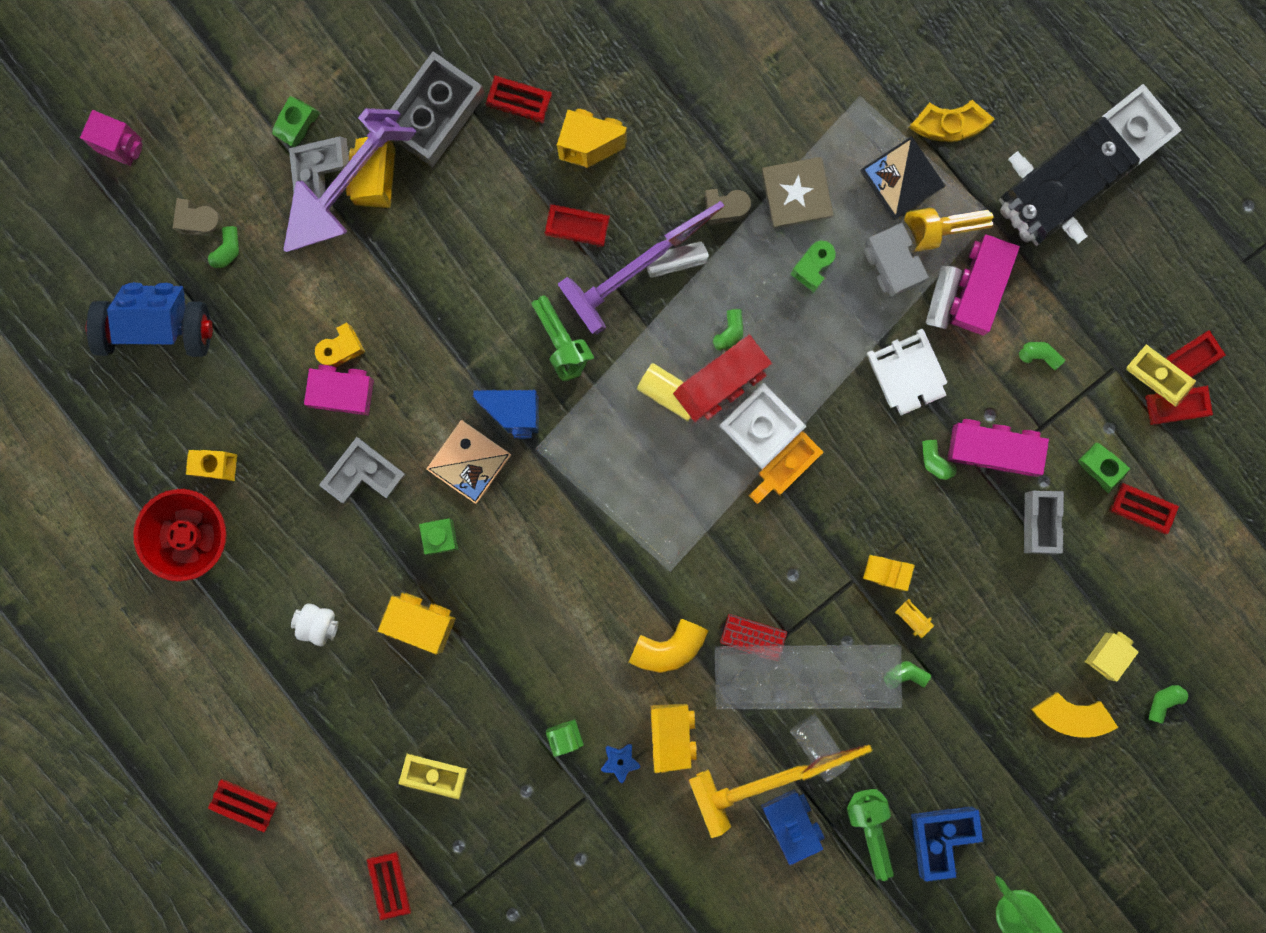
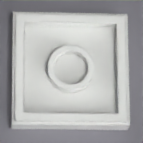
M763 383L720 424V427L763 469L806 425Z

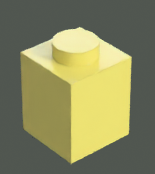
M1105 633L1085 663L1108 680L1118 681L1139 651L1132 647L1134 642L1123 633Z

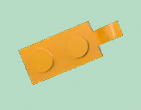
M802 430L758 473L764 481L749 496L758 504L772 490L781 495L824 452Z

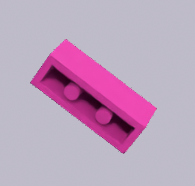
M987 234L979 242L974 241L968 256L973 259L969 270L964 269L958 285L963 287L959 298L954 297L949 314L953 315L950 324L983 336L990 332L1020 246Z
M963 419L962 423L953 425L947 461L1033 477L1044 474L1049 439L1041 438L1040 432L1022 430V434L1010 432L1011 427L998 424H993L992 429L980 427V421Z

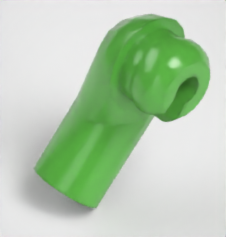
M228 226L222 228L223 244L208 256V263L211 267H227L238 256L237 227Z
M741 309L727 311L728 327L721 335L718 334L713 339V345L716 350L727 351L743 338Z
M1171 685L1158 691L1154 696L1148 720L1163 724L1167 709L1177 704H1185L1188 700V692L1179 685Z

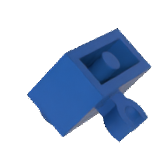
M793 789L761 805L789 865L823 850L820 841L825 839L817 822L814 824L810 822L807 813L812 810L804 794L798 796L797 792Z

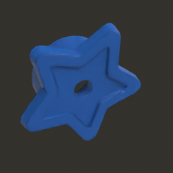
M627 744L621 749L606 746L608 760L602 766L601 771L614 773L619 782L624 783L629 771L637 770L641 767L632 758V745ZM619 759L623 760L622 765H618L617 761Z

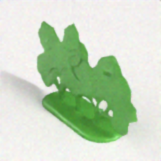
M995 876L996 883L1004 895L999 900L996 908V921L1003 933H1063L1047 909L1033 893L1025 890L1011 891L1000 877Z

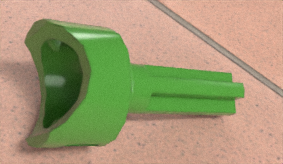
M545 295L541 296L538 300L532 302V306L557 349L550 356L549 360L562 381L575 379L581 376L586 363L594 359V356L585 340H571L548 297Z
M877 789L854 793L847 808L851 826L863 827L876 880H888L894 874L881 825L882 822H885L891 816L888 801Z

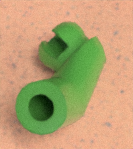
M1028 342L1019 351V357L1023 362L1031 363L1033 359H1043L1054 371L1066 361L1046 342Z
M937 440L922 441L926 470L939 479L947 480L954 477L957 472L956 465L939 456Z
M908 661L891 665L884 675V681L890 687H897L899 683L911 680L924 688L931 678V674Z

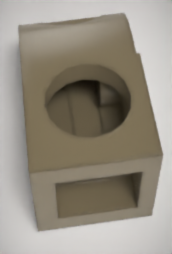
M718 189L705 190L706 210L720 201L724 204V207L708 220L709 225L740 221L748 215L751 200L746 192L734 190L727 196L719 197Z
M176 199L173 229L178 233L210 237L221 232L223 219L212 207L200 206L195 209V205L190 200Z

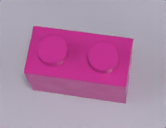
M92 110L80 138L97 153L131 166L133 159L136 160L141 153L142 138L126 123Z
M318 365V369L309 368L304 400L305 406L314 409L369 416L374 380L370 376H366L367 371L349 369L348 373L336 372L337 367L329 365Z

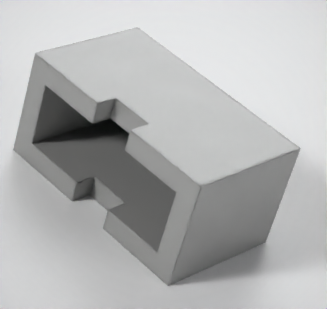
M903 223L882 231L866 241L865 245L867 248H864L865 256L870 265H876L880 274L877 276L878 283L883 292H888L891 298L924 283L929 278L919 256L912 258L908 247L913 244Z
M1029 491L1025 493L1024 553H1063L1062 516L1064 491Z

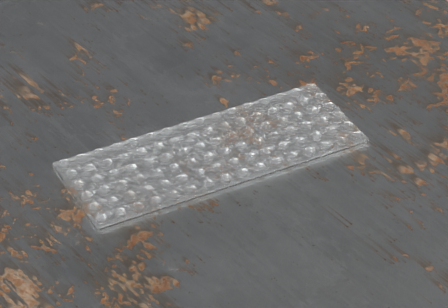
M861 96L852 103L801 159L822 157L834 214L833 218L773 229L766 197L535 448L669 572L672 571L762 470L720 427V424L763 383L805 424L867 356V352L871 351L938 278L942 265L949 266L980 232V230L942 236L941 245L937 249L913 252L916 244L912 231L904 222L906 213L893 221L860 172L863 167L908 138ZM924 153L945 184V187L910 211L933 208L938 213L939 218L988 210ZM903 223L913 244L908 247L912 258L919 256L929 278L924 283L891 298L888 292L884 293L877 279V276L880 274L876 265H870L864 248H867L865 243L868 238ZM827 241L835 249V259L826 271L819 273L825 279L813 293L790 274L815 242ZM732 309L742 310L744 331L742 339L750 334L772 362L764 371L767 376L754 387L748 383L742 388L745 393L731 404L728 400H725L720 404L722 410L714 417L707 420L704 416L696 423L692 418L686 421L636 389L652 363L685 382L726 351L724 350L718 351L715 349L713 339L716 335H721L728 327L727 311Z

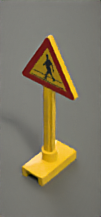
M870 745L822 756L810 765L796 766L730 790L725 788L717 791L709 769L697 773V776L689 779L710 836L714 838L723 835L731 828L725 808L733 806L734 802L800 779H807L869 753L872 750Z

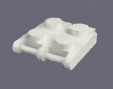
M923 329L917 330L916 335L900 342L894 340L891 342V346L875 353L873 350L866 353L890 409L896 406L900 415L920 408L921 404L918 399L920 395L925 405L946 396L943 385L947 384V380ZM917 340L920 341V343H918V344H916V345H913V346H911V347H909V348H906V349H904V350L902 349L903 346H906V345H908V344H910V343H913V342H915V341H917ZM892 351L895 352V354H893V355H890V356H888V357H886V358H883V359H881V360H879V361L877 360V358L880 357V356H883V355H885V354H887V353H890V352H892Z

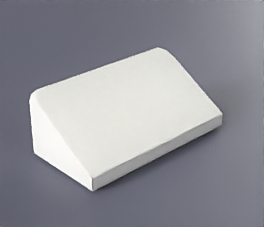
M702 242L669 249L663 256L647 267L649 277L653 278L707 264L709 255Z
M943 265L940 268L926 320L928 325L947 329L951 316L949 311L957 294L962 270Z

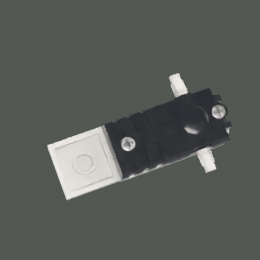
M1142 84L1035 169L1025 157L1021 156L1019 151L1013 154L1008 160L1012 163V167L1022 180L1006 191L999 199V202L1003 205L1000 212L1004 218H1009L1013 222L1012 226L1020 231L1019 236L1024 242L1032 241L1035 246H1038L1062 227L1078 245L1088 235L1085 234L1084 229L1074 216L1182 130L1147 87Z

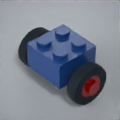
M138 282L125 284L120 288L112 303L109 301L92 302L86 321L88 345L91 353L97 356L111 355L116 344H174L178 335H183L187 355L203 357L208 353L213 333L207 304L204 302H188L185 307L183 286H173L171 283H159L155 286H143Z

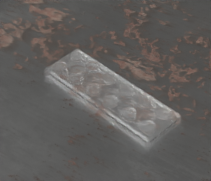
M901 645L715 646L716 709L902 708Z

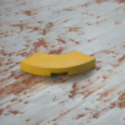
M973 100L965 106L953 110L942 109L929 103L909 128L928 139L954 142L979 134L995 119Z
M1056 692L1031 709L1036 717L1045 725L1057 732L1073 737H1096L1118 728L1101 701L1087 706L1074 705L1067 702Z

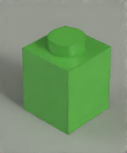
M448 518L419 524L425 555L458 550L452 519Z

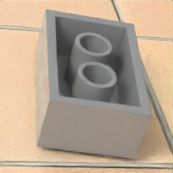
M432 52L390 109L397 110L401 114L396 120L400 127H413L417 132L410 141H394L433 168L485 97L483 86L441 56Z

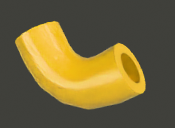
M680 619L675 633L667 641H654L640 635L628 663L641 669L659 673L678 670L694 659L703 646L709 630Z

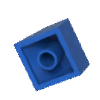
M536 390L473 391V397L478 404L508 433H512L514 438L528 439L532 438V433H539V397Z

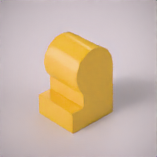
M347 322L336 328L340 336L334 339L321 340L317 344L315 356L323 365L338 367L365 353L353 327Z
M188 450L186 475L235 481L237 454L223 451Z
M869 555L863 579L896 590L908 591L915 565Z

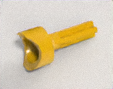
M925 208L907 212L904 222L912 231L916 247L913 252H920L940 247L942 236L992 228V219L994 217L992 212L989 213V210L939 218L935 209Z

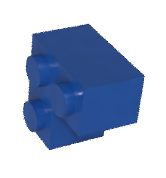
M970 806L911 814L919 876L924 881L956 878L952 846L983 842L979 810Z

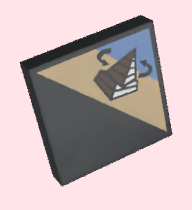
M912 136L860 170L893 221L945 187V184Z

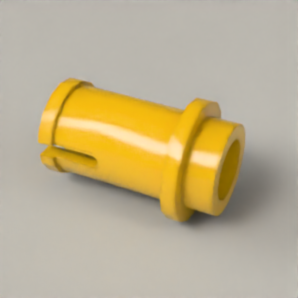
M910 599L895 611L914 630V636L918 635L922 638L934 627L930 622L932 618L929 617L927 619Z

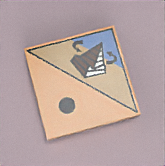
M461 420L426 470L477 505L509 460L511 454Z

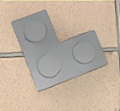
M339 136L289 148L293 192L296 182L303 181L319 199L326 191L324 174L343 170L349 162L347 138Z
M356 437L319 486L343 504H346L363 481L388 499L406 474Z

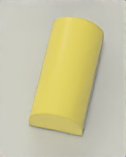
M1147 344L1126 368L1128 372L1175 407L1183 401L1196 383V380Z
M652 363L636 389L686 421H689L691 418L673 395V392L683 381Z
M407 754L399 785L459 800L467 769Z

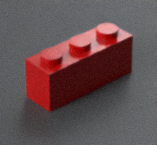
M749 334L683 382L673 392V395L695 423L704 416L709 420L722 410L720 404L725 400H728L731 404L743 395L745 391L742 388L750 383L754 387L767 376L764 371L772 362Z

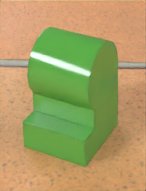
M290 96L278 116L272 134L288 145L296 147L303 140L311 123H315L321 112L300 99Z
M827 241L815 242L796 264L790 275L814 293L825 279L819 273L826 271L835 259L836 252L833 245Z
M1094 443L1078 460L1081 467L1090 476L1095 478L1100 483V487L1108 494L1123 480L1130 470L1125 463L1099 443Z
M575 719L546 729V735L554 757L584 746Z

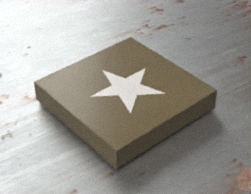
M822 157L762 168L773 229L833 218L834 214Z

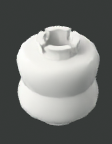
M308 603L304 605L301 611L299 609L295 611L291 628H295V637L298 640L310 641L317 646H324L328 639H334L339 622L334 621L335 614L332 610L319 608Z

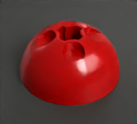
M186 489L165 491L152 498L140 511L133 532L135 550L143 565L156 576L170 581H188L207 573L222 556L227 539L225 521L218 507L204 495Z

